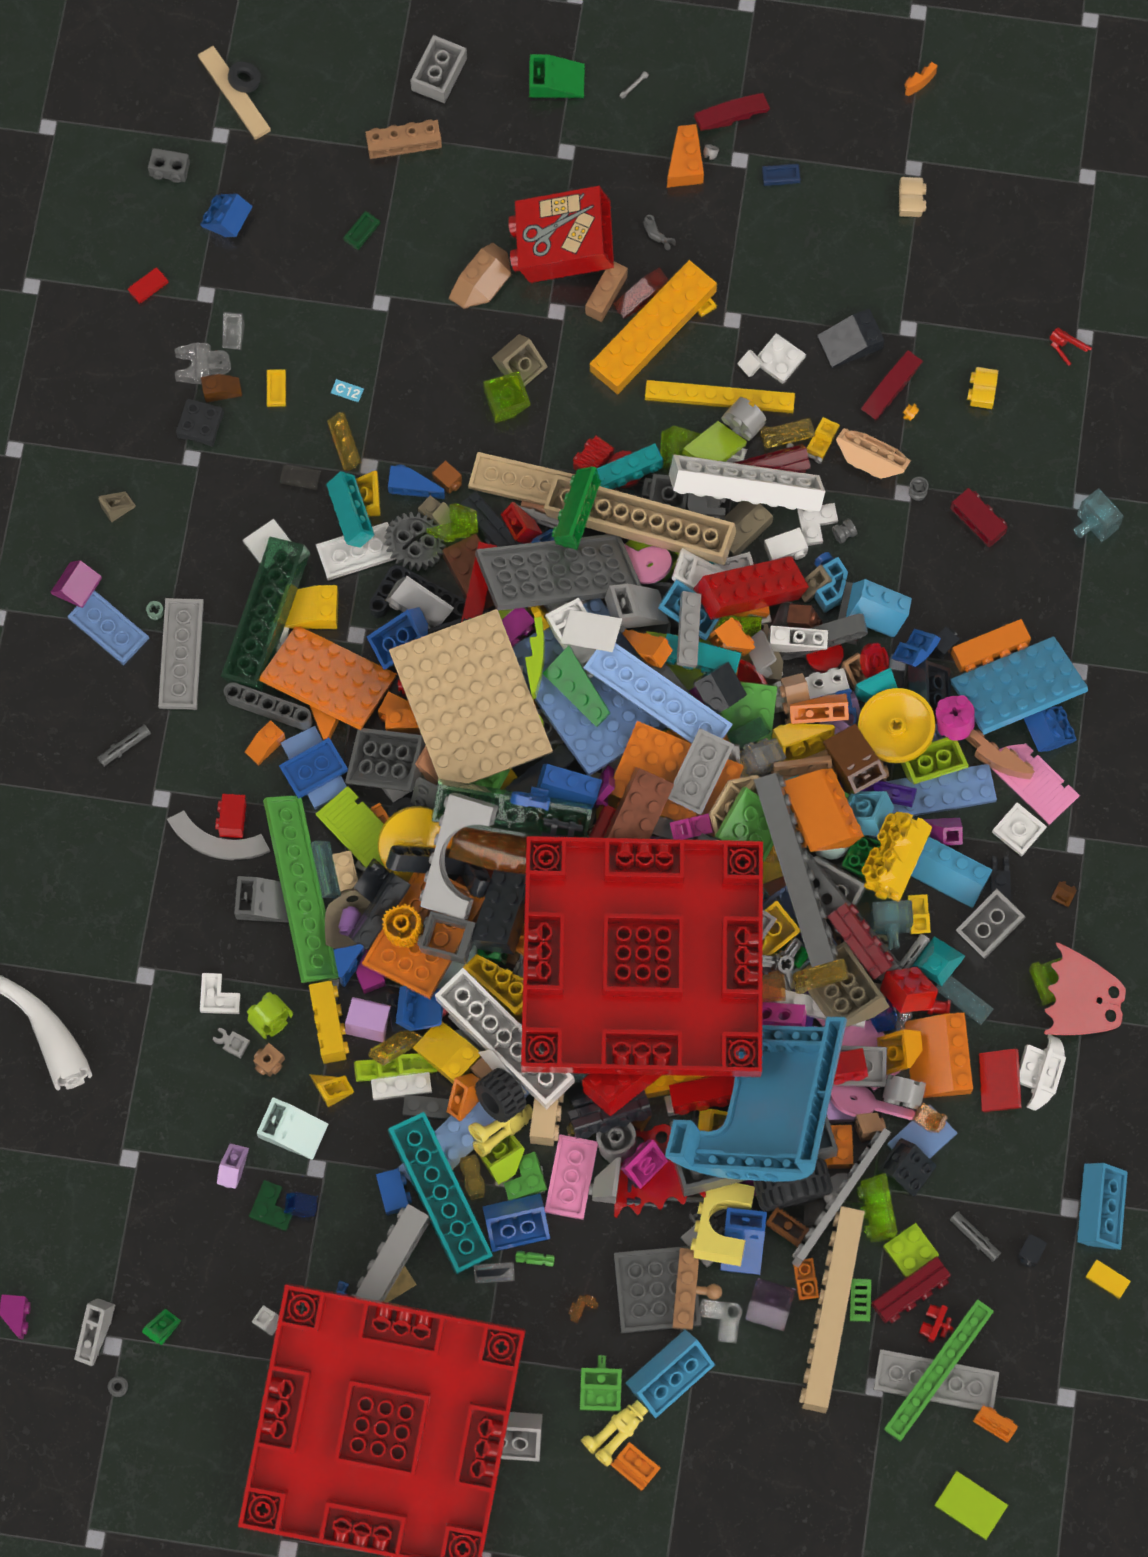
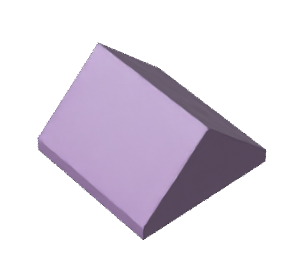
M353 997L345 1022L346 1034L384 1043L391 1006Z

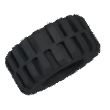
M817 1159L813 1173L800 1180L783 1182L753 1181L759 1206L764 1212L774 1211L778 1207L779 1209H785L825 1197L832 1193L833 1190L827 1164L823 1159Z

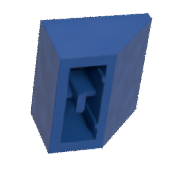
M238 194L216 195L212 199L211 206L204 214L200 225L224 237H236L253 206Z
M1062 706L1049 707L1024 718L1038 752L1051 751L1077 740L1074 735V729L1070 726L1067 719V713Z

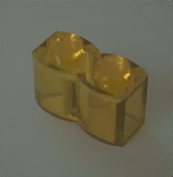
M475 1154L462 1157L460 1159V1168L465 1179L467 1196L470 1200L484 1197L485 1184L481 1176L478 1158Z

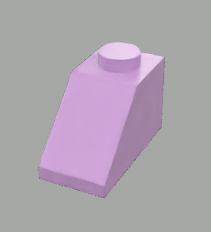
M229 1144L219 1166L217 1184L236 1189L242 1176L249 1148Z

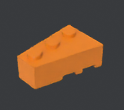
M696 124L678 126L667 178V188L703 183L704 171Z

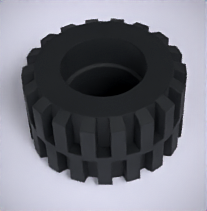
M494 1069L475 1084V1091L480 1104L496 1121L505 1123L526 1107V1098L520 1085L503 1069Z

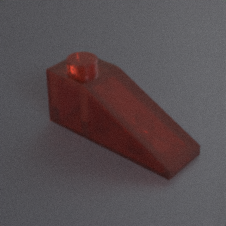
M659 267L643 277L614 302L613 305L623 319L644 307L669 280Z

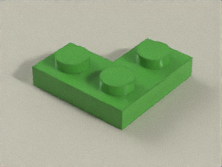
M535 1151L522 1156L519 1163L522 1176L504 1183L508 1200L527 1197L548 1190Z

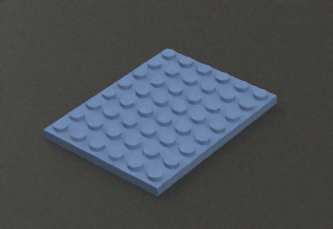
M600 598L592 599L583 604L587 613L610 616L607 607ZM550 627L544 630L545 661L543 672L564 651L554 637ZM618 632L616 644L640 660L641 657L624 635ZM537 633L525 638L513 647L519 665L524 666L523 676L530 694L531 690L525 657L533 656L530 637H536ZM542 674L537 698L534 700L587 776L592 775L622 757L637 721L661 731L668 729L660 721L593 676L590 678L592 684L611 712L596 727Z

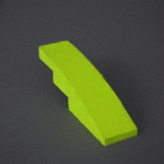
M542 617L534 618L537 636L530 637L533 656L525 657L532 699L537 698L545 661V637Z
M418 1053L400 1054L396 1057H381L375 1060L354 1062L356 1082L437 1072V1069Z

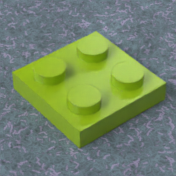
M916 1223L883 1246L905 1277L911 1275L936 1256L939 1257L935 1248Z

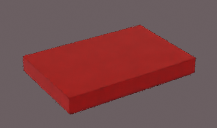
M1018 1049L979 1053L982 1111L990 1112L1021 1108Z

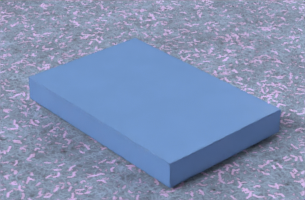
M929 1105L888 1142L887 1146L892 1150L900 1138L916 1144L930 1159L957 1132Z

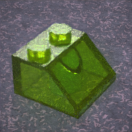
M519 371L484 381V392L495 423L513 418L531 405Z

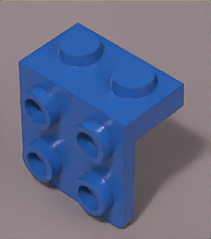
M401 986L398 996L396 1023L409 1031L440 1026L442 1023L443 1007L436 1001L435 994L441 988L436 989L432 998L428 999L406 986Z

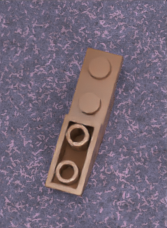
M973 729L970 735L965 738L977 748L974 756L984 764H988L991 768L1009 776L1021 779H1031L1035 772L1033 766L1027 761L1023 762L1013 749L1009 750L1005 747L1000 752L999 747L993 742H988L984 738L983 733L977 729Z

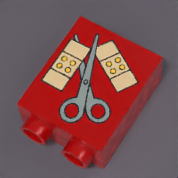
M600 186L515 201L516 215L509 216L508 222L512 237H517V249L510 251V260L513 270L515 272L520 271L530 283L614 268L611 203Z

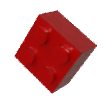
M918 967L886 971L880 987V991L900 1014L932 1009L938 993V989Z

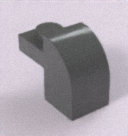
M688 493L689 511L725 520V508L707 507V495L700 497L693 493Z

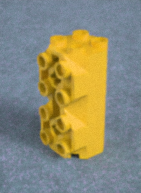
M904 812L890 813L885 817V821L877 835L882 846L871 849L862 868V874L866 878L864 887L876 892V897L883 900L890 898L897 902L901 900L932 830V826L918 817L917 820L912 819V814Z

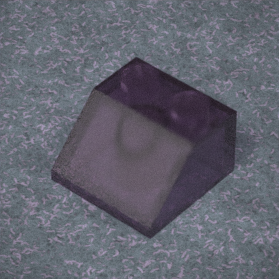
M757 1278L745 1319L784 1331L795 1289Z

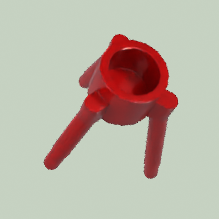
M1059 327L1053 331L1049 338L1053 341L1051 346L1057 350L1068 366L1071 363L1059 345L1063 347L1067 342H1070L1085 352L1092 350L1090 346L1072 337Z

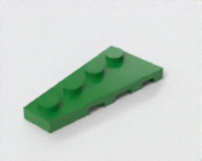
M568 645L542 674L598 727L611 712L593 686L591 679L587 676L571 646Z

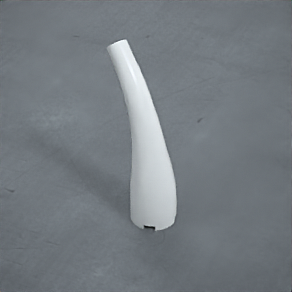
M0 976V994L13 1001L29 1017L55 1089L60 1090V1086L71 1089L85 1083V1077L91 1078L92 1072L86 1057L62 1021L32 993L15 982Z

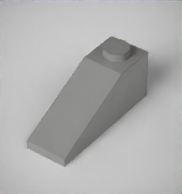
M98 1298L87 1303L74 1360L91 1366L94 1365L111 1324L115 1304Z

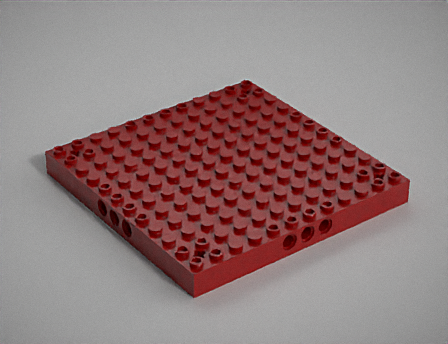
M527 836L521 1072L761 1077L763 841ZM544 857H549L548 863H544ZM740 861L745 862V867H740ZM541 1047L544 1048V1054L542 1055L539 1054ZM739 1052H744L743 1059L739 1058Z
M285 1284L238 1527L389 1557H482L526 1329L301 1285ZM302 1302L305 1303V1307H308V1310H305L304 1313L300 1312V1308H297ZM500 1341H504L507 1349L499 1351L496 1343L500 1344ZM262 1504H266L265 1507L269 1509V1511L266 1510L265 1513H261L262 1510L259 1509L258 1506L261 1507ZM462 1543H465L469 1550H465V1553H462L458 1545L461 1546Z

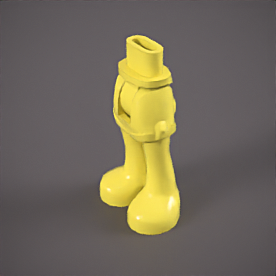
M527 1104L521 1112L505 1123L495 1120L487 1126H482L477 1122L470 1124L468 1129L475 1139L473 1147L476 1153L481 1157L486 1156L504 1138L510 1135L513 1136L524 1125H527L533 1113L530 1104Z
M636 1400L632 1405H628L627 1408L611 1417L612 1420L596 1436L586 1435L581 1441L594 1454L611 1434L618 1430L619 1433L595 1454L596 1458L608 1467L612 1463L614 1451L625 1439L634 1434V1430L644 1420L643 1416L648 1410Z

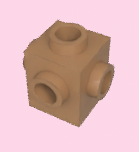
M268 1043L264 1049H259L256 1052L253 1061L256 1065V1071L263 1076L267 1074L270 1077L272 1074L275 1075L282 1068L281 1064L285 1058L281 1052Z

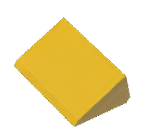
M374 470L356 479L368 517L380 516L378 473Z

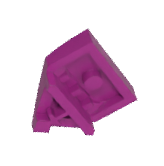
M609 765L598 778L602 780L597 800L593 806L595 809L601 804L607 806L608 795L615 789L614 768Z

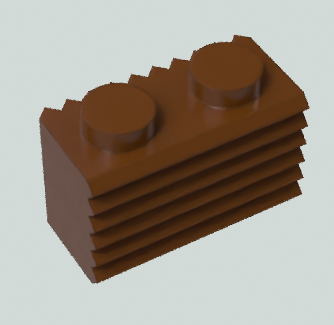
M779 1207L773 1211L766 1222V1226L797 1247L809 1232V1228L793 1219L792 1216L789 1217V1214L783 1212L782 1209L779 1210Z

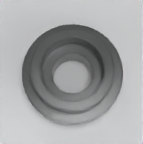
M114 1377L108 1383V1390L111 1395L121 1397L126 1394L128 1383L123 1377ZM120 1383L122 1388L115 1390V1385Z

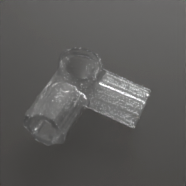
M703 1299L700 1304V1317L721 1320L718 1341L737 1343L739 1319L742 1316L741 1306L737 1303ZM729 1307H732L734 1310L732 1317L728 1315Z

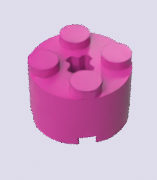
M950 696L938 702L936 708V727L939 734L949 737V740L953 741L965 739L970 735V732L975 727V712L972 703L966 696Z

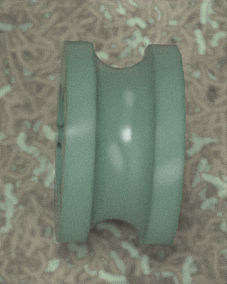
M152 601L146 607L150 619L158 620L164 614L163 606L158 601ZM153 607H155L156 609H158V613H157V614H155L154 612H152V608H153Z

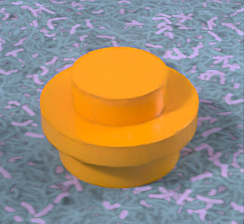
M915 403L912 406L908 404L902 412L905 414L903 417L905 420L911 421L919 411Z

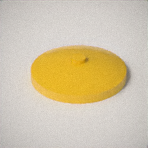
M903 688L887 689L874 695L862 708L858 720L859 730L879 760L889 763H903L920 756L930 746L936 728L934 713L929 703L918 693Z
M423 806L407 807L393 814L383 825L378 838V852L385 868L388 869L386 861L391 846L435 848L434 840L437 833L439 834L440 832L439 820L442 815L431 808ZM455 835L449 841L447 849H455ZM392 871L407 882L414 873Z

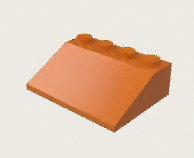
M833 768L820 769L785 780V794L790 796L792 805H790L791 811L796 815L798 826L810 852L847 848L864 837Z
M965 1012L905 1021V1029L921 1031L923 1051L911 1068H909L911 1080L926 1083L923 1098L971 1094L973 1083Z

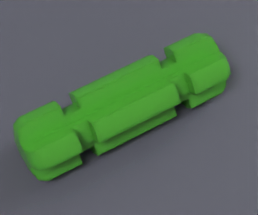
M517 1251L515 1257L516 1262L524 1263L525 1261L528 1264H545V1266H553L555 1259L554 1255L546 1254L544 1256L540 1253H525L524 1251Z

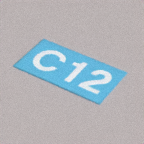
M336 379L331 393L359 402L364 388Z

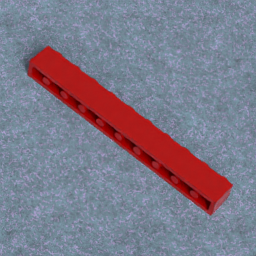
M863 1048L840 1052L833 1084L840 1085L845 1083V1081L851 1080L861 1081L868 1077ZM714 1076L669 1085L674 1114L684 1115L690 1111H705L710 1107L727 1106L730 1104L735 1077Z

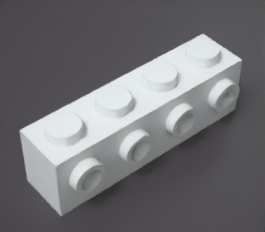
M832 668L822 674L815 672L805 678L810 699L835 695L837 691L850 689L844 668ZM781 681L773 684L778 686L775 713L783 711L782 703H784V697L781 698L779 686H781Z

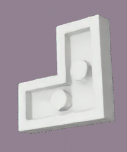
M835 503L822 505L820 511L807 512L804 509L797 510L801 532L807 546L823 543L820 526L838 523Z
M202 973L200 1013L240 1014L241 995L240 993H221L222 974Z

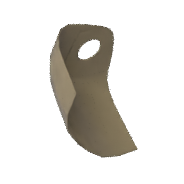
M358 891L346 892L328 905L325 913L326 946L339 949L358 945L349 936L340 934V929L338 928L343 909L351 906L358 908L359 912L363 914L370 904ZM349 896H358V900L355 902L346 901Z

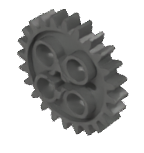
M410 512L407 517L403 513L401 518L397 516L395 521L392 520L390 526L386 529L387 533L384 538L387 540L384 545L389 546L386 552H392L390 558L396 557V564L402 562V567L409 565V569L412 570L415 566L417 571H419L422 566L426 570L428 565L433 567L443 554L442 550L445 548V545L442 543L445 538L440 537L443 531H437L439 525L433 526L434 520L427 521V515L420 518V513H418L414 517L413 513Z

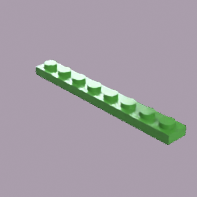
M977 1299L884 1429L886 1432L901 1442L994 1312L992 1309Z

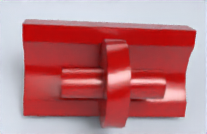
M929 1306L926 1316L936 1319L934 1326L923 1322L919 1333L927 1337L931 1343L934 1342L939 1328L942 1329L940 1336L943 1338L946 1337L947 1332L954 1333L955 1328L950 1326L951 1318L947 1317L945 1323H942L948 1309L947 1306Z

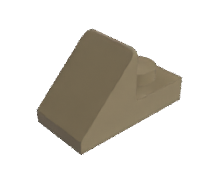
M431 495L418 508L422 515H427L428 520L433 519V524L439 525L438 528L446 534L459 521L445 502L439 503Z
M819 565L805 578L809 588L801 596L804 602H810L815 597L816 590L832 582L823 565Z

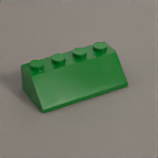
M596 467L577 469L576 474L572 475L570 491L565 494L564 508L560 509L558 525L554 527L552 532L556 545L575 550L578 549L601 483Z

